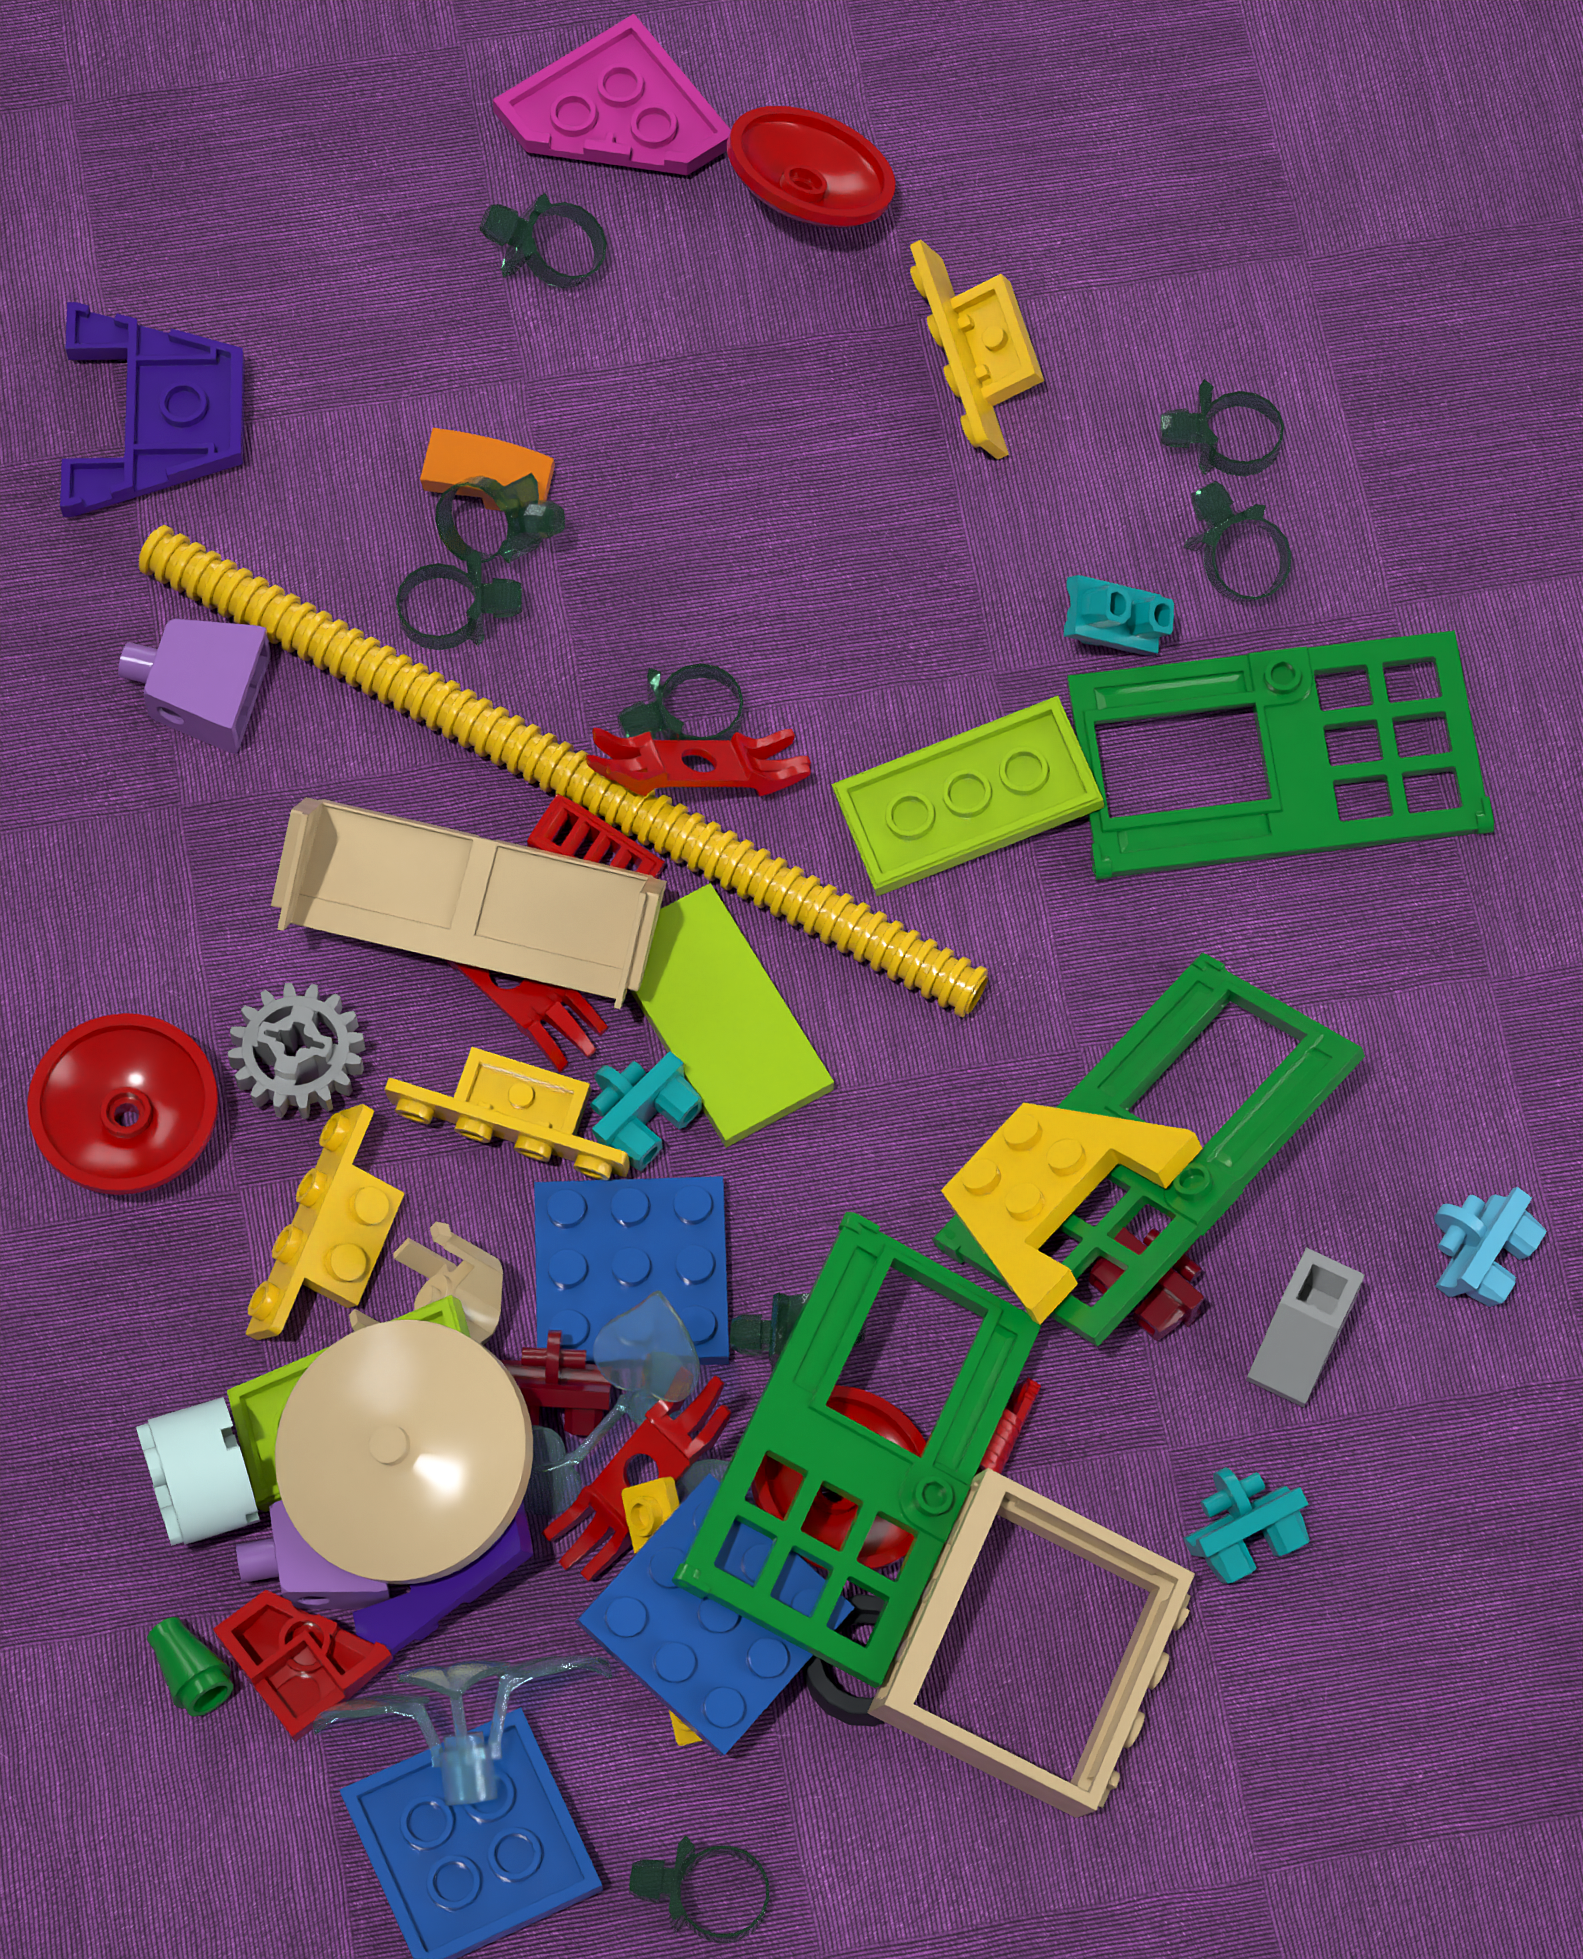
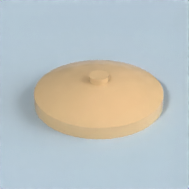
M393 1320L361 1328L343 1337L320 1354L300 1377L287 1400L280 1419L275 1445V1469L280 1496L289 1518L302 1538L319 1555L342 1570L365 1579L391 1584H415L435 1580L462 1569L485 1553L501 1537L517 1513L527 1490L533 1461V1434L528 1408L521 1390L504 1364L480 1343L461 1332L441 1324L420 1320Z

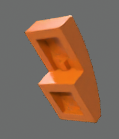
M432 428L420 481L424 491L481 497L485 509L543 516L555 462L552 457L498 439L460 431Z

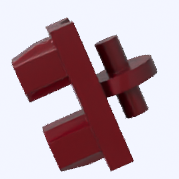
M1123 1227L1114 1240L1140 1255L1160 1232L1153 1228L1143 1239L1142 1243ZM1194 1243L1148 1292L1150 1294L1148 1298L1134 1311L1133 1319L1138 1326L1156 1341L1175 1329L1181 1322L1189 1328L1201 1315L1199 1307L1204 1301L1205 1296L1189 1284L1202 1271V1268L1187 1256ZM1100 1256L1090 1272L1089 1282L1104 1295L1125 1270Z
M549 1330L547 1348L522 1347L521 1361L500 1360L521 1390L528 1408L532 1431L539 1428L540 1406L565 1408L564 1431L569 1432L571 1435L595 1436L598 1434L603 1410H609L613 1385V1365L586 1364L587 1350L562 1349V1330Z

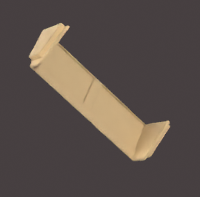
M306 797L292 808L271 906L281 908L278 930L284 931L292 923L616 999L614 1008L620 1009L625 1001L627 989L638 991L642 984L667 881L631 870L502 840L482 838L476 834L330 800H316Z

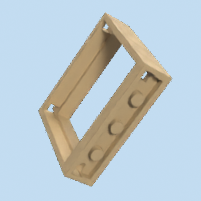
M987 1468L974 1476L967 1496L937 1558L883 1682L878 1687L868 1714L1075 1818L1094 1812L1098 1806L1104 1807L1110 1790L1117 1788L1120 1773L1113 1769L1122 1748L1128 1749L1134 1743L1142 1728L1145 1714L1138 1709L1147 1688L1154 1689L1166 1670L1169 1654L1163 1652L1171 1630L1177 1631L1183 1625L1190 1610L1186 1609L1191 1597L1187 1592L1195 1573ZM996 1514L1150 1592L1070 1783L914 1705Z

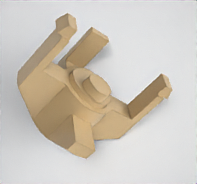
M435 1222L430 1227L433 1241L443 1246L445 1250L463 1259L458 1267L409 1237L393 1253L394 1259L429 1278L415 1299L414 1310L453 1295L461 1300L471 1339L483 1346L493 1336L499 1323L503 1281L501 1263L496 1257L452 1233L449 1224ZM356 1309L349 1314L354 1331L380 1323Z

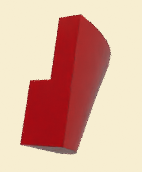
M266 1589L213 1628L218 1642L294 1742L302 1738L343 1705L393 1659L392 1654L385 1645L377 1641L373 1644L339 1628L338 1623L319 1614L311 1615L293 1606L291 1601Z

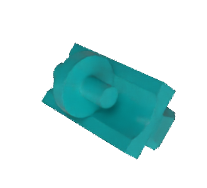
M1082 575L1067 577L1066 588L1070 595V607L1067 611V621L1064 625L1063 637L1076 639L1087 645H1102L1144 656L1158 654L1159 637L1170 635L1173 631L1174 602L1172 599L1161 597L1160 594Z
M671 1051L647 1074L637 1062L632 1061L621 1073L608 1065H603L594 1075L595 1081L602 1089V1092L590 1103V1106L603 1118L592 1128V1133L599 1144L626 1152L630 1165L639 1171H642L662 1148V1139L645 1125L657 1112L662 1114L680 1130L686 1127L702 1109V1098L690 1083L684 1079V1063Z
M1224 1467L1213 1474V1480L1218 1492L1201 1500L1200 1504L1208 1518L1226 1509L1229 1514L1183 1537L1190 1554L1204 1557L1219 1581L1230 1584L1257 1569L1243 1541L1244 1538L1257 1531H1262L1273 1556L1280 1557L1310 1542L1303 1517L1299 1511L1309 1504L1301 1487L1289 1490L1287 1486H1281L1250 1503L1249 1497L1266 1489L1261 1476L1255 1472L1239 1481L1229 1468Z

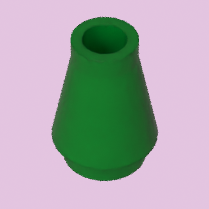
M179 1617L167 1618L158 1623L149 1632L147 1642L154 1650L173 1703L177 1708H185L190 1716H201L219 1707L233 1691V1684L229 1679L230 1667L192 1634Z

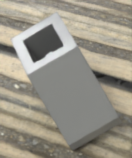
M1306 1247L1277 1307L1246 1381L1304 1408L1357 1299L1365 1274Z

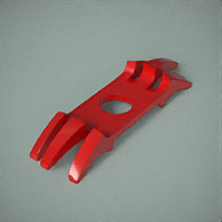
M593 728L592 734L595 745L612 759L601 758L595 755H586L585 758L588 767L598 774L616 781L627 789L645 797L652 790L663 787H747L756 789L760 797L791 786L810 776L811 773L809 768L811 761L808 756L766 760L793 743L795 734L792 729H784L758 739L736 732L731 740H653L651 732L629 738H620L601 728ZM688 755L700 756L710 761L715 769L709 772L695 771L687 767L682 758Z
M445 959L453 969L457 968L517 1025L518 1030L537 1045L559 1073L568 1067V1061L540 1023L541 1020H544L559 1031L587 1058H590L596 1052L594 1045L569 1012L562 1006L561 1002L569 1006L597 1035L601 1036L608 1030V1026L575 989L525 978L515 988L503 989L491 981L489 969Z
M681 1365L665 1394L646 1412L644 1422L591 1485L585 1486L581 1490L574 1503L562 1515L543 1530L541 1534L548 1541H555L596 1511L588 1527L558 1562L565 1570H569L588 1556L615 1532L609 1542L580 1572L587 1581H591L632 1544L621 1493L624 1488L631 1487L627 1478V1468L635 1456L639 1454L650 1456L657 1464L658 1479L672 1477L676 1485L692 1464L704 1452L713 1448L732 1414L726 1405H721L714 1412L706 1426L694 1440L689 1435L701 1430L720 1397L725 1383L718 1376H714L695 1400L673 1420L669 1415L679 1411L682 1407L694 1376L691 1370Z

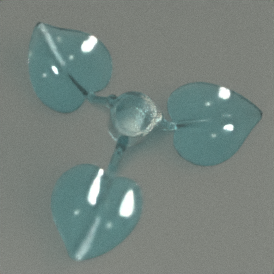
M661 1291L653 1292L635 1307L611 1319L598 1333L593 1345L595 1364L608 1382L619 1389L627 1390V1392L619 1396L614 1408L576 1450L566 1454L563 1440L557 1432L547 1427L532 1425L533 1461L527 1490L523 1497L525 1512L536 1515H553L568 1509L577 1499L582 1489L581 1477L573 1465L581 1463L624 1413H628L632 1421L641 1425L646 1419V1412L660 1399L668 1402H678L686 1399L694 1391L700 1376L698 1355L683 1321ZM675 1411L669 1416L674 1420L682 1411ZM704 1459L692 1464L675 1485L679 1504L707 1474L710 1473L720 1482L729 1461ZM750 1485L745 1500L756 1506Z
M591 1655L546 1656L527 1660L510 1666V1662L469 1660L454 1663L447 1668L440 1665L425 1666L396 1674L397 1682L417 1685L450 1697L455 1734L443 1737L445 1749H443L423 1705L430 1703L429 1696L419 1694H377L334 1705L316 1716L313 1722L314 1734H318L339 1718H360L386 1713L411 1717L418 1722L431 1751L433 1768H441L445 1805L488 1801L498 1798L493 1760L502 1759L501 1738L511 1691L536 1677L551 1675L574 1668L594 1671L611 1679V1664L606 1658ZM496 1674L497 1679L500 1678L489 1740L488 1743H484L483 1731L467 1732L462 1694L476 1682Z

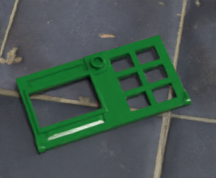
M1455 630L1316 647L1305 646L1253 652L1247 655L1067 676L1066 682L1075 736L1104 802V808L1088 814L1092 839L1090 855L1095 880L1494 832L1490 797H1485ZM1426 662L1434 664L1440 697L1389 702L1383 667ZM1357 670L1365 671L1371 705L1326 711L1320 710L1315 675ZM1253 707L1268 799L1109 818L1094 725ZM1443 717L1450 752L1404 758L1398 756L1393 722ZM1364 725L1375 726L1381 760L1337 766L1330 765L1324 730ZM1450 771L1454 773L1460 808L1409 813L1402 777ZM1374 780L1385 781L1391 816L1351 821L1339 820L1333 785Z
M1201 953L1056 1108L1145 1122L1128 1110L1230 1001L1301 1042L1206 1143L1203 1149L1166 1189L1122 1164H1117L1105 1178L1128 1192L1096 1226H1091L1074 1214H1071L1059 1226V1230L1080 1242L1061 1263L1071 1270L1075 1279L1098 1256L1104 1257L1125 1270L1094 1306L1089 1307L1071 1294H1068L1049 1315L1097 1347L1200 1235L1203 1236L1243 1193L1246 1185L1365 1057L1363 1049L1359 1045L1228 972L1223 963L1205 953ZM1149 1204L1173 1220L1143 1253L1138 1255L1115 1241L1114 1238L1145 1205ZM955 1214L932 1239L934 1245L961 1264L963 1261L1010 1290L991 1260L983 1253Z
M845 1212L838 1227L839 1232L685 1558L676 1569L672 1582L700 1599L707 1597L876 1689L883 1682L1043 1322L1041 1325L1037 1324L1027 1312L880 1232L881 1226L857 1213ZM889 1267L896 1269L983 1317L920 1457L826 1406ZM764 1455L803 1475V1479L783 1521L745 1500V1496ZM820 1485L858 1505L856 1515L839 1551L801 1531V1526ZM876 1515L914 1536L895 1581L886 1578L857 1561L858 1554ZM734 1519L773 1540L753 1587L714 1566V1562ZM790 1550L829 1571L809 1617L779 1602L770 1595ZM846 1581L884 1600V1606L865 1648L827 1627L828 1620Z

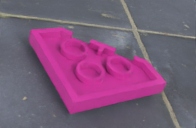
M632 14L493 99L494 113L528 153L689 175L726 152L727 140L731 131L635 14Z

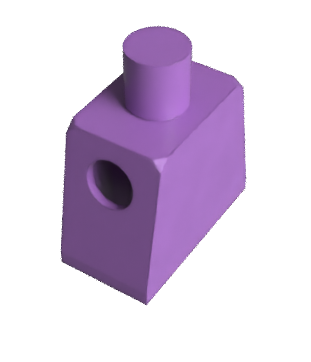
M175 618L167 622L158 649L127 642L120 657L118 674L121 678L145 683L143 695L148 715L152 719L224 751L238 754L271 657L267 629L257 625Z
M282 1500L269 1506L273 1538L236 1544L241 1582L245 1583L279 1577L283 1598L291 1601L293 1606L298 1609H363L391 1599L388 1583L365 1579L342 1570L319 1555L294 1527Z

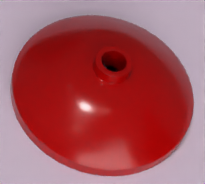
M791 106L760 107L741 115L735 121L727 140V154L738 178L756 198L778 213L793 220L827 228L853 227L871 222L880 217L888 209L894 196L895 177L891 166L883 154L868 139L851 127L821 113Z
M121 1013L101 1016L86 1021L65 1033L42 1057L34 1072L28 1092L27 1110L29 1125L33 1138L45 1160L55 1171L70 1182L82 1188L104 1194L124 1195L145 1192L162 1186L178 1177L198 1159L205 1149L215 1128L218 1115L216 1080L211 1065L201 1048L190 1036L173 1024L142 1014ZM126 1112H135L139 1115L136 1123L131 1126H121L117 1121Z
M834 1386L826 1403L827 1407L919 1457L921 1456L926 1441L903 1412L890 1402L871 1392L849 1386ZM764 1455L751 1483L756 1506L783 1521L803 1479V1475ZM820 1485L801 1526V1531L839 1551L856 1515L858 1505L837 1493L838 1501H829L822 1493L821 1488L824 1486ZM876 1515L858 1554L857 1561L874 1571L886 1568L906 1556L914 1536ZM798 1554L805 1562H808L816 1567L825 1569L824 1567Z

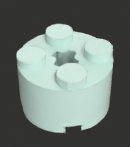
M223 1397L148 1419L147 1424L136 1427L171 1546L182 1542L186 1545L260 1522L245 1463L235 1435L232 1433L231 1427L233 1424Z

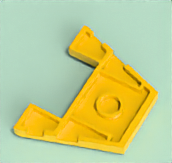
M1022 1103L944 1186L941 1192L983 1253L988 1256L1007 1286L1023 1304L1031 1319L1041 1325L1078 1284L1068 1267L1038 1251L1046 1240L1117 1164H1122L1166 1189L1203 1148L1196 1134L1188 1129Z

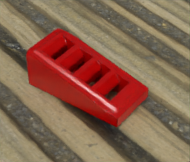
M560 794L554 797L527 840V847L575 857V853L584 839L587 838L593 844L583 860L600 863L609 850L616 854L609 866L625 869L628 863L631 862L639 866L636 872L652 875L656 879L665 867V861L590 811ZM564 827L570 829L571 831L561 846L554 843Z

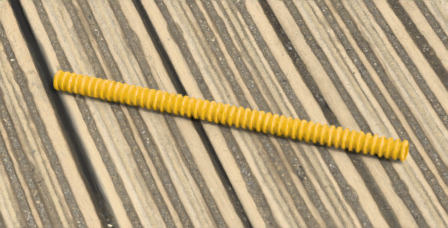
M162 525L154 530L145 541L139 555V570L145 575L150 576L154 574L156 581L162 584L170 582L171 588L181 593L186 590L188 598L194 601L202 599L203 606L213 610L218 607L219 615L225 618L234 616L236 624L265 627L269 642L273 644L281 642L283 650L290 653L298 650V658L307 662L313 659L314 666L321 670L329 667L330 675L340 679L346 676V684L352 687L362 685V692L368 696H373L377 693L378 701L385 705L394 702V710L404 714L410 711V718L412 720L421 722L425 719L426 727L433 731L442 728V734L445 738L452 740L458 737L459 745L467 749L475 746V754L480 757H485L489 754L493 764L501 766L506 763L508 772L514 775L523 772V778L526 782L533 784L539 781L540 789L548 793L553 789L556 790V795L560 794L568 799H572L573 802L583 808H589L588 811L599 818L604 816L605 822L612 827L622 826V833L628 837L637 834L638 842L642 845L647 846L652 842L655 844V852L662 855L670 852L671 860L678 864L684 860L687 861V869L696 873L701 869L704 871L705 879L712 882L717 878L720 879V887L725 890H731L734 887L737 889L738 897L745 900L749 896L753 897V904L758 908H764L768 905L771 915L775 917H780L783 914L786 915L787 923L792 926H797L799 923L803 924V932L813 935L817 932L820 934L821 942L828 945L832 941L836 942L839 952L845 954L850 950L854 952V960L861 963L866 959L871 961L870 968L874 971L879 972L884 968L887 970V978L896 981L899 977L904 979V987L909 990H913L916 986L919 987L922 997L930 999L932 996L937 997V1004L943 1008H947L949 1005L954 1006L955 1015L964 1017L973 1010L988 982L987 968L979 966L976 969L970 967L971 960L966 957H962L959 960L955 959L954 951L946 947L940 951L937 949V941L930 938L925 942L920 940L921 933L914 929L908 933L903 931L904 924L897 920L892 924L887 922V914L878 911L875 915L870 913V905L861 902L858 906L855 905L852 895L848 893L842 896L837 895V887L831 884L825 887L820 886V878L814 875L805 878L802 868L794 866L792 869L787 868V860L781 857L775 860L770 859V851L761 848L757 852L754 850V842L748 839L742 842L737 841L738 834L731 830L722 833L721 825L717 822L712 821L707 825L704 823V815L697 812L689 815L688 807L681 803L675 807L672 806V798L664 794L659 798L656 797L655 789L645 797L627 789L616 781L598 774L588 767L585 758L586 755H590L583 750L574 753V745L566 741L558 744L557 736L549 732L544 736L541 735V727L535 724L526 727L524 718L518 715L510 718L509 710L501 706L493 709L491 700L484 697L477 700L476 692L470 689H466L463 692L460 691V684L456 681L450 680L445 683L444 675L434 671L428 674V666L422 663H417L413 666L412 658L408 655L401 654L397 657L396 649L388 645L380 648V640L371 636L364 639V632L357 628L349 631L348 623L338 619L332 622L333 619L330 613L326 611L317 613L316 606L309 602L301 605L300 597L290 593L285 596L284 588L278 585L269 587L268 580L261 576L253 579L252 571L244 567L237 570V564L229 559L222 561L221 555L212 550L206 553L204 545L198 542L190 544L189 537L181 533L175 535L173 528Z

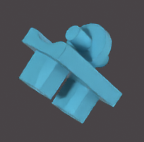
M1515 1187L1511 1190L1508 1197L1495 1194L1489 1197L1486 1204L1474 1195H1469L1462 1207L1443 1204L1434 1216L1435 1223L1445 1232V1235L1438 1244V1248L1444 1254L1453 1256L1435 1287L1449 1298L1466 1293L1471 1298L1488 1307L1504 1302L1516 1283V1277L1494 1261L1501 1248L1503 1247L1519 1260L1529 1257L1537 1249L1547 1232L1525 1210L1532 1197L1519 1187Z

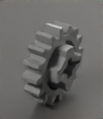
M285 983L283 998L275 1000L272 994L264 990L261 992L263 1008L257 1011L245 1005L241 1009L243 1021L247 1027H231V1040L237 1048L228 1051V1058L231 1068L240 1069L234 1075L239 1090L253 1087L250 1095L255 1107L259 1108L271 1099L273 1100L276 1117L282 1118L287 1112L289 1105L297 1106L302 1119L309 1118L310 1104L319 1102L327 1112L332 1110L333 1104L330 1094L335 1090L343 1095L350 1096L353 1090L347 1074L362 1075L364 1070L362 1058L356 1054L365 1050L363 1033L354 1032L359 1027L355 1012L349 1011L340 1014L343 1007L339 995L335 993L325 1002L320 1001L318 985L311 984L305 996H296L292 983ZM320 1022L325 1024L334 1033L338 1040V1045L333 1044L331 1037L320 1034L318 1027ZM298 1045L307 1046V1048H299L295 1057L287 1056V1053H295ZM256 1057H260L263 1064L274 1067L275 1076L273 1080L259 1068L256 1063Z

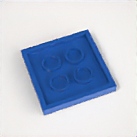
M723 1176L534 1182L537 1348H547L549 1330H562V1349L587 1350L586 1364L613 1365V1368L729 1364Z
M709 1473L697 1484L574 1622L721 1757L732 1748L813 1654L707 1597L700 1599L672 1582L676 1569L683 1562L720 1482ZM734 1519L714 1562V1566L753 1587L773 1540ZM790 1550L770 1595L779 1602L809 1617L825 1579L797 1553ZM841 1594L827 1623V1627L833 1631L855 1608Z
M521 1707L339 1789L343 1802L413 1959H457L603 1891L598 1874Z

